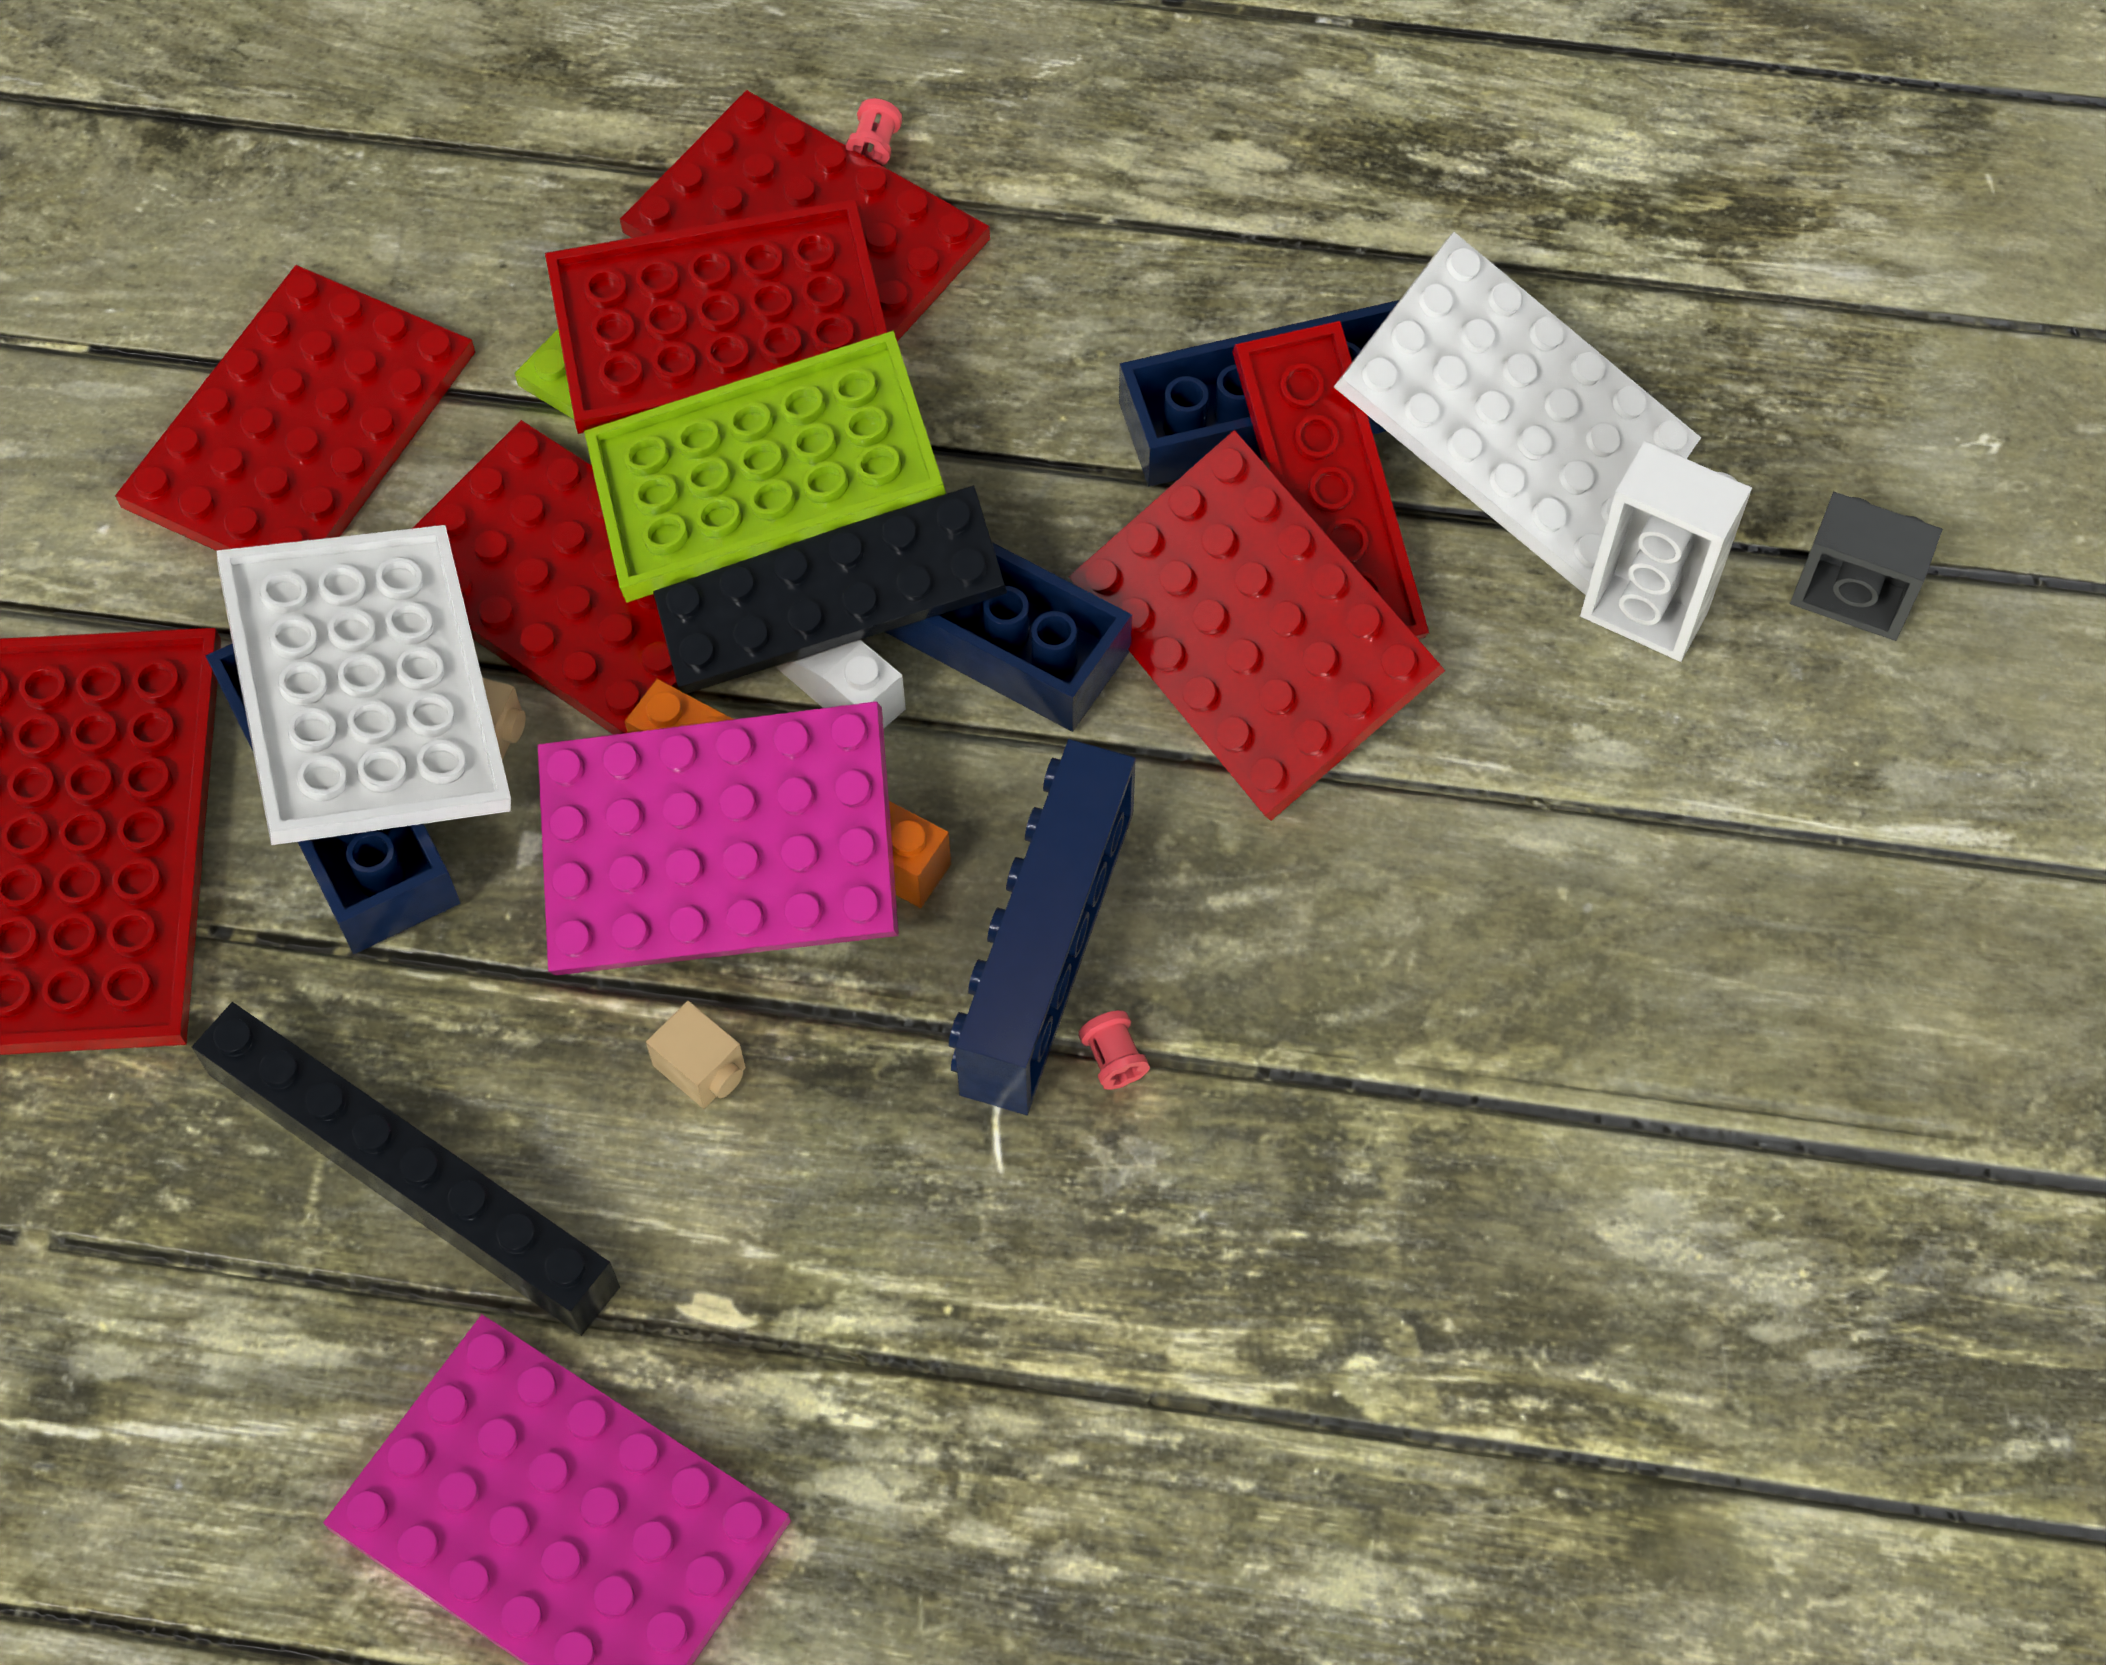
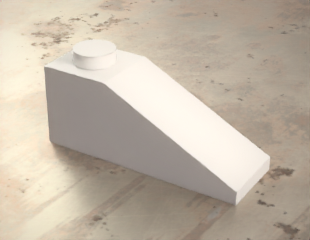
M861 640L775 666L822 708L877 701L882 707L883 728L888 726L906 710L903 675Z

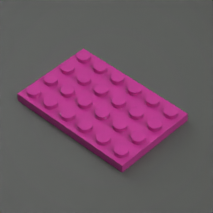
M877 701L538 744L548 972L553 975L899 936L882 707Z
M481 1314L327 1516L323 1524L335 1535L525 1665H692L781 1537L791 1519L785 1511Z

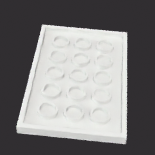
M1455 232L1439 248L1334 385L1336 390L1585 595L1615 491L1643 442L1647 441L1660 448L1674 450L1687 459L1701 439L1698 434Z
M445 525L217 550L218 570L271 845L509 812L511 810V795Z

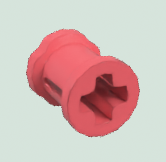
M877 98L867 99L859 106L857 112L859 124L856 133H852L849 136L846 150H855L883 166L890 159L891 147L889 143L892 135L898 132L901 127L902 114L897 107L888 101ZM877 114L881 115L879 124L874 122ZM869 143L874 145L871 152L867 151Z
M1116 1010L1101 1014L1089 1020L1079 1030L1081 1043L1085 1046H1090L1100 1068L1098 1078L1103 1089L1113 1090L1122 1088L1139 1080L1150 1070V1065L1145 1055L1138 1053L1128 1031V1028L1131 1026V1020L1125 1011Z

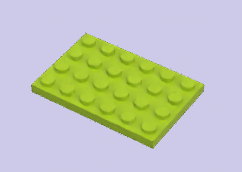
M894 330L584 431L619 587L626 602L652 595L655 590L842 526L946 494Z

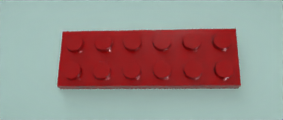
M1341 321L1235 344L1232 353L1263 463L1418 639L1425 638L1429 634V629L1368 416L1334 388V385L1352 363Z

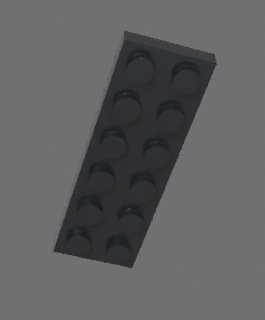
M973 485L842 526L655 590L653 594L678 688L681 692L688 694L1007 594V590L980 501Z

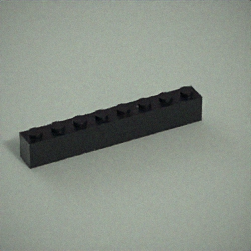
M234 1002L228 1005L193 1044V1051L212 1078L582 1336L620 1288L610 1261Z

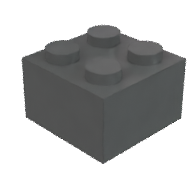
M1833 491L1790 604L1897 641L1924 583L1943 529L1925 523L1917 517L1904 516L1872 505L1864 499L1849 497Z

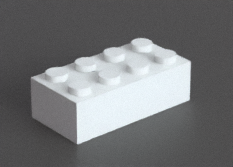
M1644 441L1615 491L1580 617L1682 662L1709 611L1752 487L1738 482L1729 474L1715 472L1683 458L1682 455L1674 450L1660 448Z

